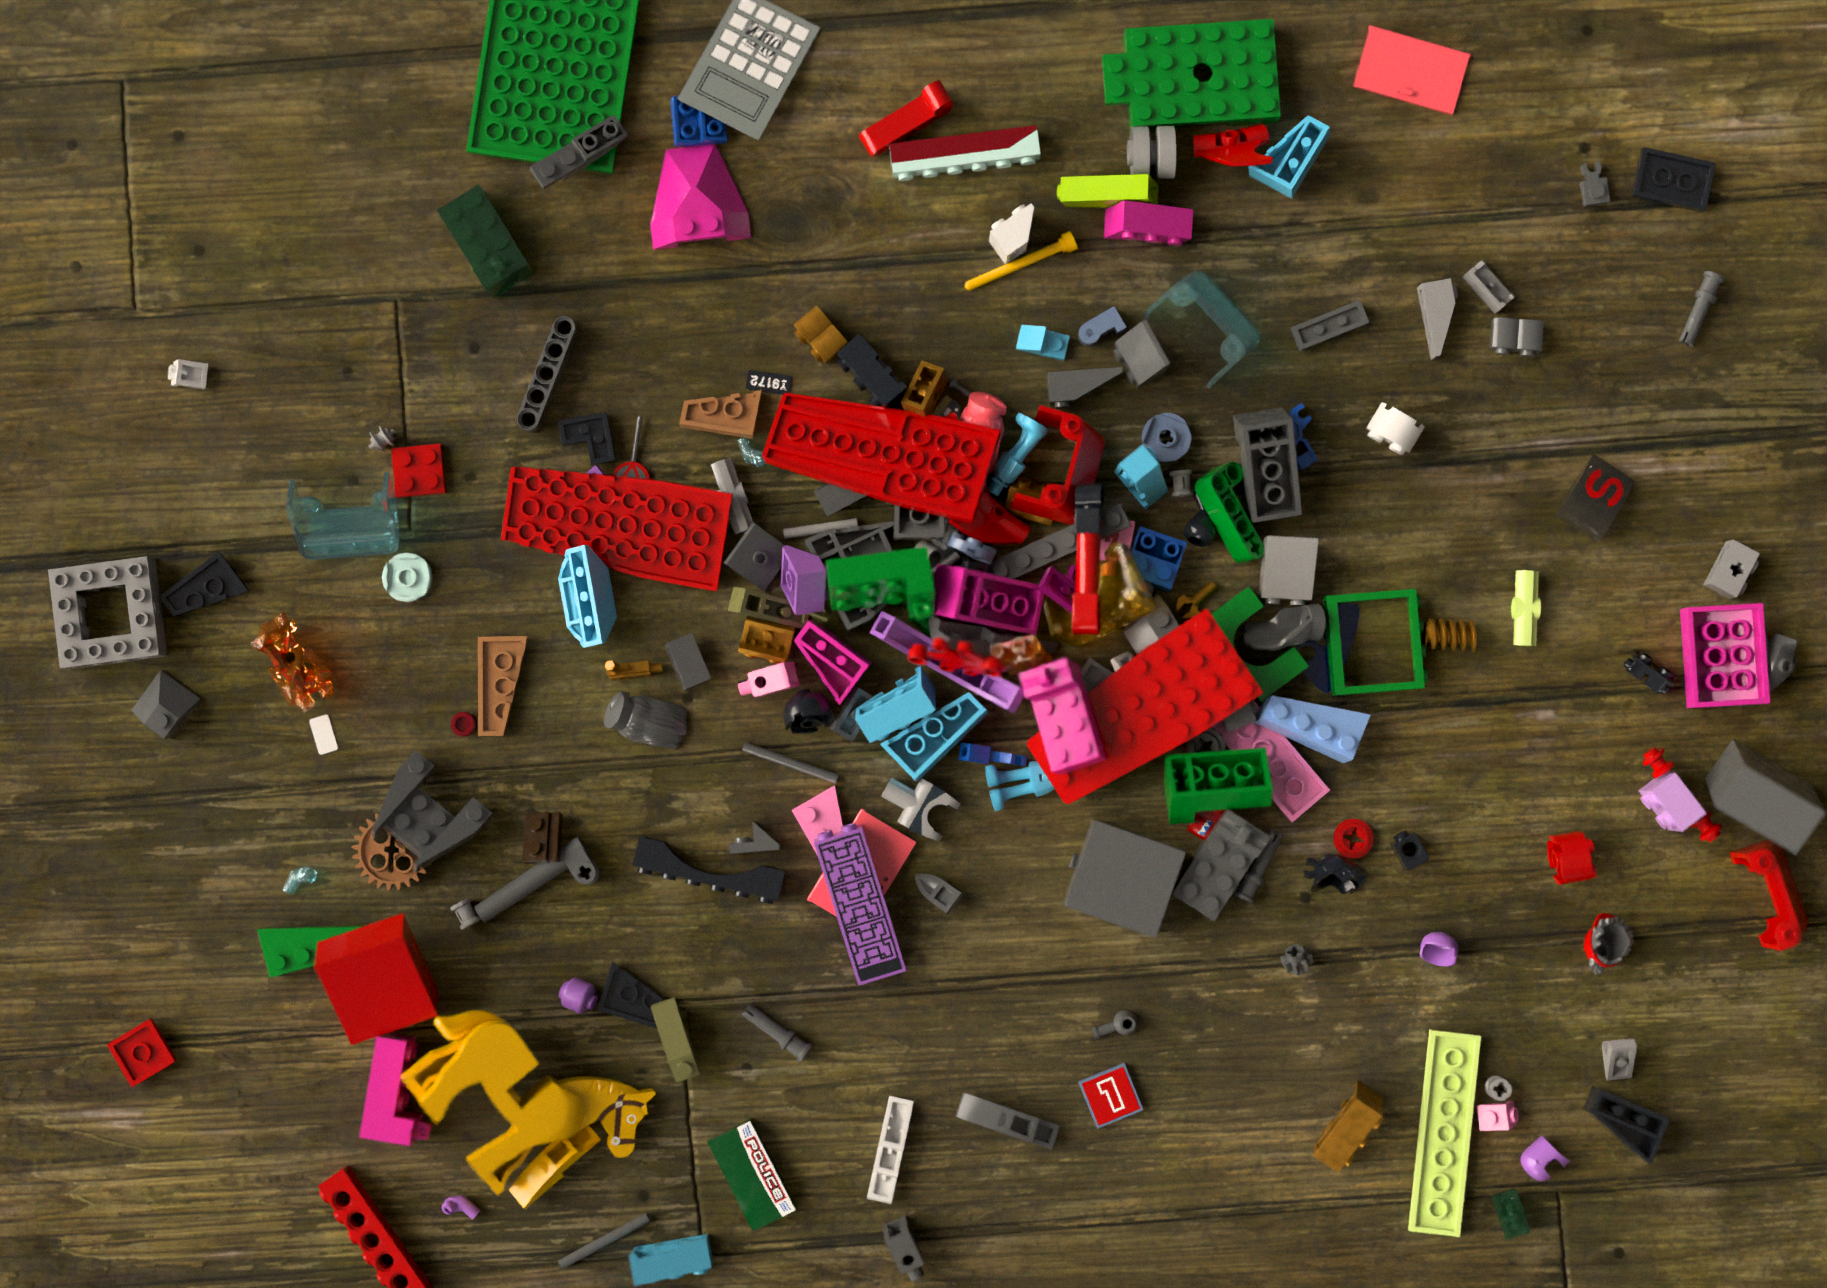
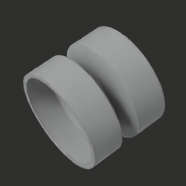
M1148 126L1131 127L1130 140L1127 141V164L1130 166V175L1150 174L1151 165H1154L1157 179H1174L1176 170V135L1174 126H1157L1154 140L1150 138Z

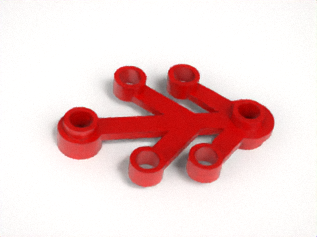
M934 638L932 645L933 650L942 653L927 651L928 648L926 646L914 644L913 648L909 649L907 657L909 662L917 665H926L928 659L940 660L939 669L945 672H953L955 669L964 667L963 672L970 676H977L979 673H983L987 676L999 677L1001 672L1005 670V664L1001 662L1000 658L996 656H987L986 658L974 652V646L971 643L959 642L957 651L948 647L949 642L943 638Z

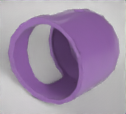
M1540 1136L1525 1149L1520 1159L1523 1169L1537 1181H1546L1551 1178L1545 1171V1167L1550 1162L1558 1161L1563 1167L1571 1162L1568 1158L1558 1153L1543 1136Z

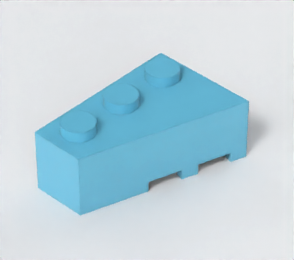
M1142 445L1124 459L1114 473L1146 510L1166 494L1168 489L1159 463L1156 461L1158 459L1157 454L1152 448L1148 447L1146 449Z
M922 666L916 668L917 674L905 682L902 678L896 681L897 687L884 695L881 691L856 708L855 720L870 743L875 740H883L891 732L897 729L903 730L910 726L913 721L920 718L925 719L936 711L935 687Z
M709 1234L636 1246L629 1255L634 1286L654 1283L667 1278L677 1279L683 1277L684 1274L692 1272L694 1275L704 1274L713 1266Z

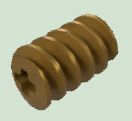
M1428 618L1423 630L1422 643H1424L1426 648L1427 643L1430 642L1433 650H1435L1437 643L1441 644L1442 650H1445L1449 643L1452 651H1455L1457 644H1460L1462 651H1465L1467 645H1470L1471 651L1475 652L1477 629L1471 620L1467 621L1465 625L1463 620H1458L1455 624L1452 619H1448L1445 624L1443 619H1438L1435 623L1433 618Z

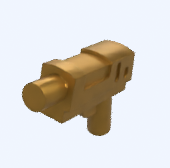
M649 660L619 664L607 661L605 664L607 676L612 681L629 680V678L644 676L647 678L652 677V673L663 672L662 662L651 664Z

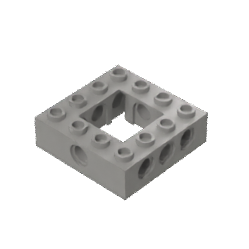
M145 556L48 570L61 669H77L167 656L155 558ZM125 585L131 634L88 639L90 630L86 626L84 609L87 608L85 598L77 594V591H100L99 588H124Z

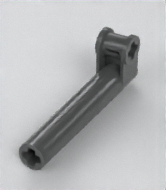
M577 836L561 847L560 862L552 861L534 865L477 904L474 908L481 920L486 923L568 869L576 881L581 884L595 883L599 879L600 870L584 842ZM584 868L592 870L589 873L590 878L582 877L585 873Z

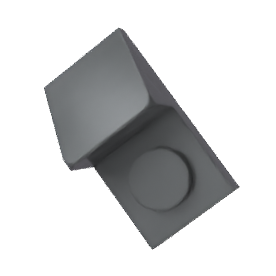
M753 821L754 841H750L749 837L735 838V843L729 844L730 854L781 849V844L755 821Z

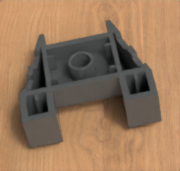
M894 521L840 529H827L806 539L804 544L809 553L819 556L821 562L837 555L839 558L891 552L893 550L884 533L894 529ZM888 603L877 604L871 608L862 606L851 608L847 611H836L846 631L849 632L870 622Z
M416 750L398 768L372 828V837L374 839L385 829L419 857L414 863V872L420 871L445 854L451 853L457 847L475 839L492 817V812L475 798H472L460 813L454 817L420 788L433 774L434 765Z

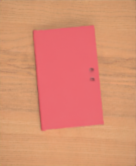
M1370 25L1353 87L1452 115L1471 55Z
M861 809L853 823H856V826L862 825L882 892L885 895L915 846L916 841L865 812L864 809ZM822 873L807 900L836 916L826 880Z

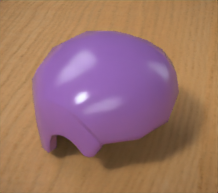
M1431 932L1424 936L1420 948L1421 958L1436 966L1447 967L1455 964L1458 956V943L1452 936L1443 932Z

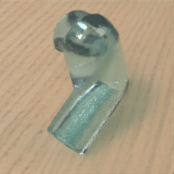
M742 438L737 441L745 462L757 467L767 464L762 457L763 451L753 449L749 438Z

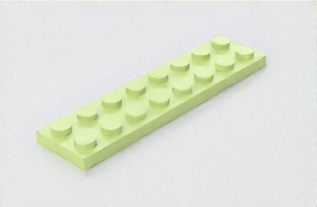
M1429 1029L1408 1225L1409 1231L1460 1237L1481 1042L1480 1035Z

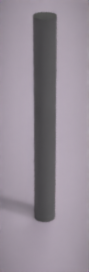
M748 742L744 743L742 749L743 752L836 784L839 776L833 772Z
M646 1212L558 1260L561 1269H564L651 1222L649 1215Z

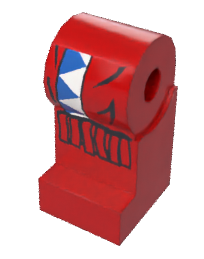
M1225 810L1195 812L1194 823H1189L1186 830L1204 841Z

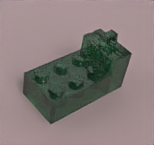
M479 184L437 210L472 266L482 286L493 299L535 273Z

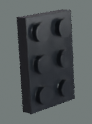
M1643 147L1639 156L1631 197L1705 212L1716 163Z

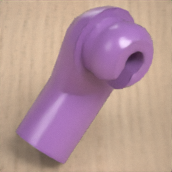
M463 1195L449 1197L442 1204V1211L445 1214L451 1215L452 1212L463 1211L472 1220L481 1211Z

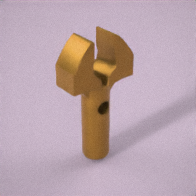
M1210 581L1192 597H1186L1183 594L1177 599L1175 610L1180 609L1183 604L1192 603L1190 611L1182 618L1191 619L1200 613L1198 611V604L1217 589L1216 584Z

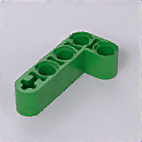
M1231 461L1213 468L1199 478L1195 484V491L1234 561L1238 564H1244L1261 558L1264 554V546L1232 489L1242 480L1243 472L1237 462Z

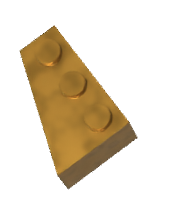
M1359 1080L1353 1086L1355 1087L1353 1096L1348 1102L1346 1100L1343 1101L1341 1104L1343 1109L1334 1121H1330L1314 1145L1313 1156L1338 1173L1343 1166L1348 1167L1355 1156L1353 1153L1358 1147L1360 1149L1363 1148L1368 1141L1369 1132L1372 1128L1376 1130L1383 1121V1096Z

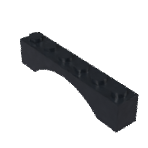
M639 836L632 866L638 867L637 872L652 875V871L662 873V878L675 881L676 877L686 879L685 883L694 886H700L702 882L710 884L711 890L724 892L725 888L735 890L734 895L749 898V894L759 896L758 901L773 904V900L778 901L780 899L786 870L765 865L738 874L709 873L685 862L670 848L666 841L645 836Z

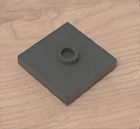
M752 522L724 563L759 589L765 591L782 567V548L785 545Z

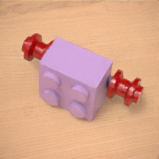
M1656 747L1649 749L1643 754L1645 759L1642 761V764L1644 766L1650 765L1653 768L1652 777L1654 779L1638 791L1642 795L1640 800L1649 810L1652 808L1656 813L1657 817L1655 819L1664 830L1668 829L1669 831H1684L1689 826L1691 828L1698 827L1701 831L1699 836L1701 841L1707 839L1708 842H1711L1721 835L1719 830L1722 828V825L1720 823L1714 824L1710 819L1712 812L1710 810L1704 811L1678 775L1670 773V769L1675 764L1673 761L1666 762L1663 758L1665 750L1663 748L1657 749Z

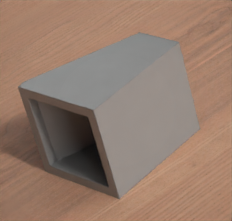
M1265 537L1262 540L1264 554L1261 557L1259 599H1265V604L1279 605L1280 600L1290 601V605L1304 606L1305 602L1312 600L1318 538Z

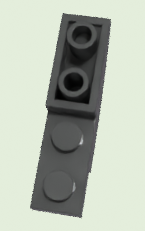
M615 115L573 138L570 144L530 166V171L544 190L560 180L565 181L617 146L628 134Z
M964 1092L955 1117L1051 1150L1060 1127L1059 1125Z

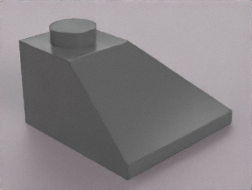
M160 670L134 705L132 712L144 725L162 738L173 739L201 698L163 670Z

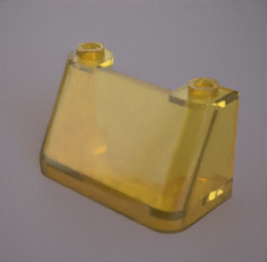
M1122 542L1109 545L1108 549L1104 552L1106 560L1100 563L1099 594L1102 595L1100 634L1074 635L1072 631V614L1044 594L1042 604L1052 637L1073 647L1083 646L1154 611L1155 603L1127 545Z

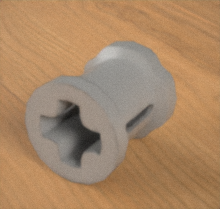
M1191 470L1169 472L1173 480L1174 492L1171 493L1172 497L1194 495V491L1191 490L1189 475L1192 474Z
M470 898L450 907L451 911H455L461 923V930L481 920L474 912L470 904Z
M1491 1076L1484 1084L1486 1093L1495 1100L1504 1101L1511 1096L1512 1086L1506 1079L1500 1076ZM1499 1084L1503 1086L1502 1090L1497 1092L1493 1090L1494 1086Z

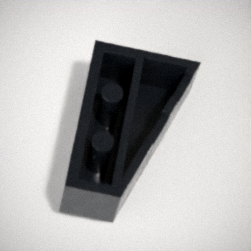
M860 334L837 352V357L839 358L837 364L845 373L850 371L855 379L852 381L861 392L866 390L871 395L869 401L873 406H880L884 409L891 408L904 397L907 391L905 383L897 379L893 374V370L885 365L879 358V355Z
M1592 1086L1583 1109L1641 1160L1652 1165L1670 1118Z

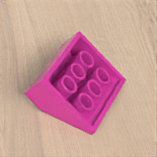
M1763 603L1680 609L1686 707L1698 708L1770 703Z

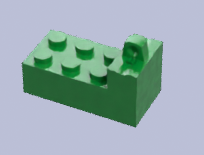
M927 547L826 560L827 582L832 611H847L851 608L862 606L871 608L877 604H898L901 601H907L909 618L916 617V620L931 618V615H934V586Z
M1266 748L1165 755L1163 785L1169 825L1194 823L1195 812L1271 806L1273 788Z

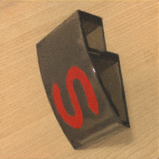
M1592 454L1567 492L1566 498L1558 508L1555 516L1593 541H1601L1625 502L1635 481L1595 454Z

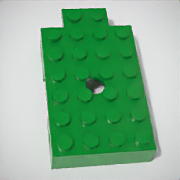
M1274 19L1126 28L1123 35L1124 53L1102 55L1105 106L1128 104L1130 130L1133 126H1148L1150 132H1156L1157 126H1174L1175 130H1179L1181 125L1228 122V127L1258 125L1261 123L1277 124L1281 117ZM1199 64H1206L1212 70V77L1207 82H1199L1193 75V69Z

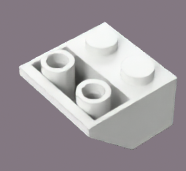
M1032 203L1026 207L1024 204L1017 207L1012 212V217L1006 221L1002 218L991 226L989 242L1005 264L1026 252L1034 211Z

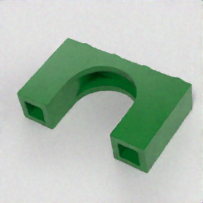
M1247 587L1214 611L1212 616L1235 649L1234 636L1239 625L1264 606L1250 587ZM1294 646L1264 666H1254L1243 661L1263 691L1261 695L1253 699L1258 703L1309 667Z

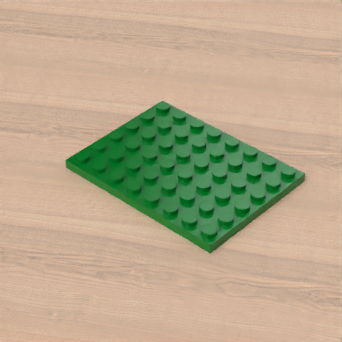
M489 0L466 152L469 154L537 163L570 144L576 136L613 115L621 124L640 0ZM617 146L583 170L613 174Z

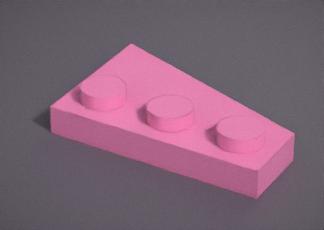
M835 785L792 810L815 852L814 839L818 838L817 835L819 833L832 830V833L842 831L841 827H843Z

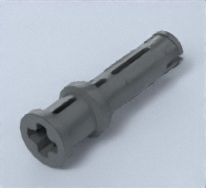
M1704 271L1703 273L1704 280L1700 289L1695 292L1696 302L1678 342L1686 346L1694 347L1695 340L1710 305L1717 301L1716 294L1720 285L1726 280L1723 276L1711 271Z
M1269 829L1267 834L1271 838L1259 857L1255 858L1250 870L1244 874V879L1238 891L1233 893L1234 896L1252 905L1259 886L1264 884L1262 877L1284 837L1279 833L1276 834L1277 832Z
M750 1003L746 1008L747 1010L741 1016L780 1043L778 1045L780 1049L789 1051L800 1063L813 1044H807L795 1035L796 1032L794 1030L787 1031Z

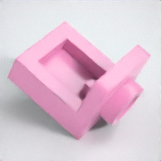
M1514 1101L1477 1105L1480 1131L1509 1130L1517 1125L1519 1114L1517 1108L1514 1107Z

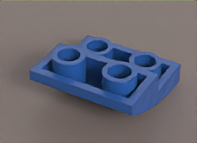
M672 96L671 111L674 146H702L725 143L727 141L725 123L678 100L679 96Z

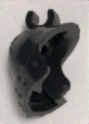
M1331 853L1322 857L1319 862L1314 858H1307L1306 865L1313 866L1315 870L1304 871L1305 878L1314 879L1311 892H1317L1328 886H1333L1341 894L1348 892L1352 894L1365 883L1369 876L1366 869L1359 867L1341 855Z

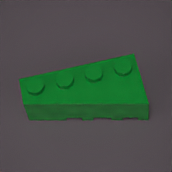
M366 925L264 927L257 929L269 977L314 966L317 942Z

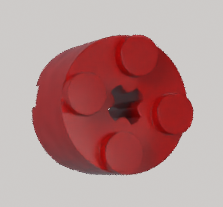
M1575 831L1548 837L1552 840L1547 841L1548 861L1550 868H1555L1557 875H1553V878L1558 885L1587 881L1596 877V867L1591 861V854L1594 853L1593 842L1591 839H1586L1584 832Z

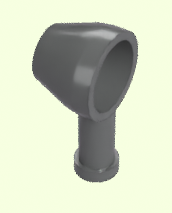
M1122 1010L1115 1015L1113 1022L1098 1027H1091L1094 1038L1098 1039L1100 1036L1116 1031L1121 1035H1131L1138 1028V1018L1133 1012ZM1125 1019L1131 1020L1129 1028H1124L1122 1025Z

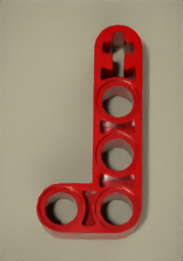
M940 80L934 81L922 90L921 96L859 134V138L870 156L876 157L890 149L889 144L900 143L946 115L953 109V100Z

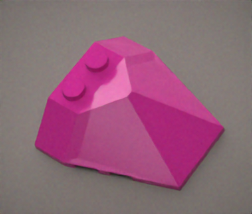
M716 144L666 149L651 221L654 250L678 247V243L723 237H726L727 241L751 238L748 211Z

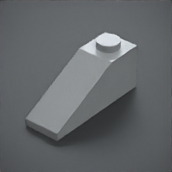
M1451 278L1422 283L1417 288L1431 360L1441 356L1455 306V299L1458 297L1456 285H1452Z

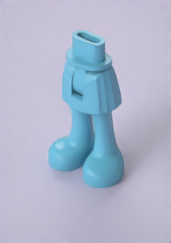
M1019 412L1016 416V422L1022 428L1021 437L1008 453L1004 452L993 469L994 476H990L992 482L988 487V491L999 496L1003 487L1007 488L1025 469L1026 466L1022 462L1049 430Z
M1037 761L1029 762L1028 767L1012 771H999L994 765L985 766L986 780L989 788L1006 782L1029 779V782L1020 785L989 790L994 811H1001L1004 808V803L1013 797L1031 793L1038 797L1055 789Z

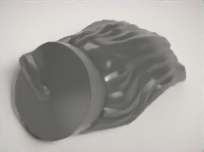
M1319 604L1286 607L1281 609L1269 621L1246 622L1243 630L1245 633L1243 635L1244 643L1253 650L1274 651L1291 645H1302L1308 640L1320 641L1325 630L1324 610Z
M620 691L611 698L604 713L603 721L606 728L617 730L622 736L631 741L651 746L676 749L679 746L678 742L682 740V736L686 735L687 721L685 720L687 712L685 707L657 700L648 695L642 694L629 697L628 692Z

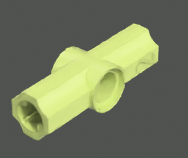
M1518 570L1515 575V597H1513L1511 604V615L1514 619L1513 645L1536 646L1537 620H1539L1541 613V601L1538 598L1539 571Z

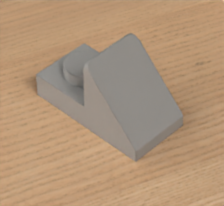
M1634 1039L1602 1042L1607 1081L1632 1078L1637 1049Z

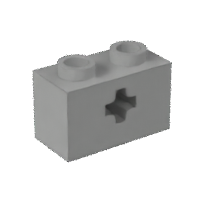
M1735 540L1726 541L1703 585L1729 599L1741 596L1747 587L1745 581L1749 573L1753 574L1759 564L1757 558L1760 553ZM1731 566H1735L1734 571L1737 572L1736 575H1732L1733 570L1730 569Z

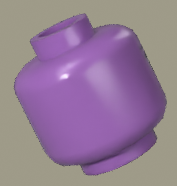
M577 977L572 978L570 981L566 980L559 991L562 1006L578 1014H584L588 1009L592 1010L598 1000V996L595 995V986Z

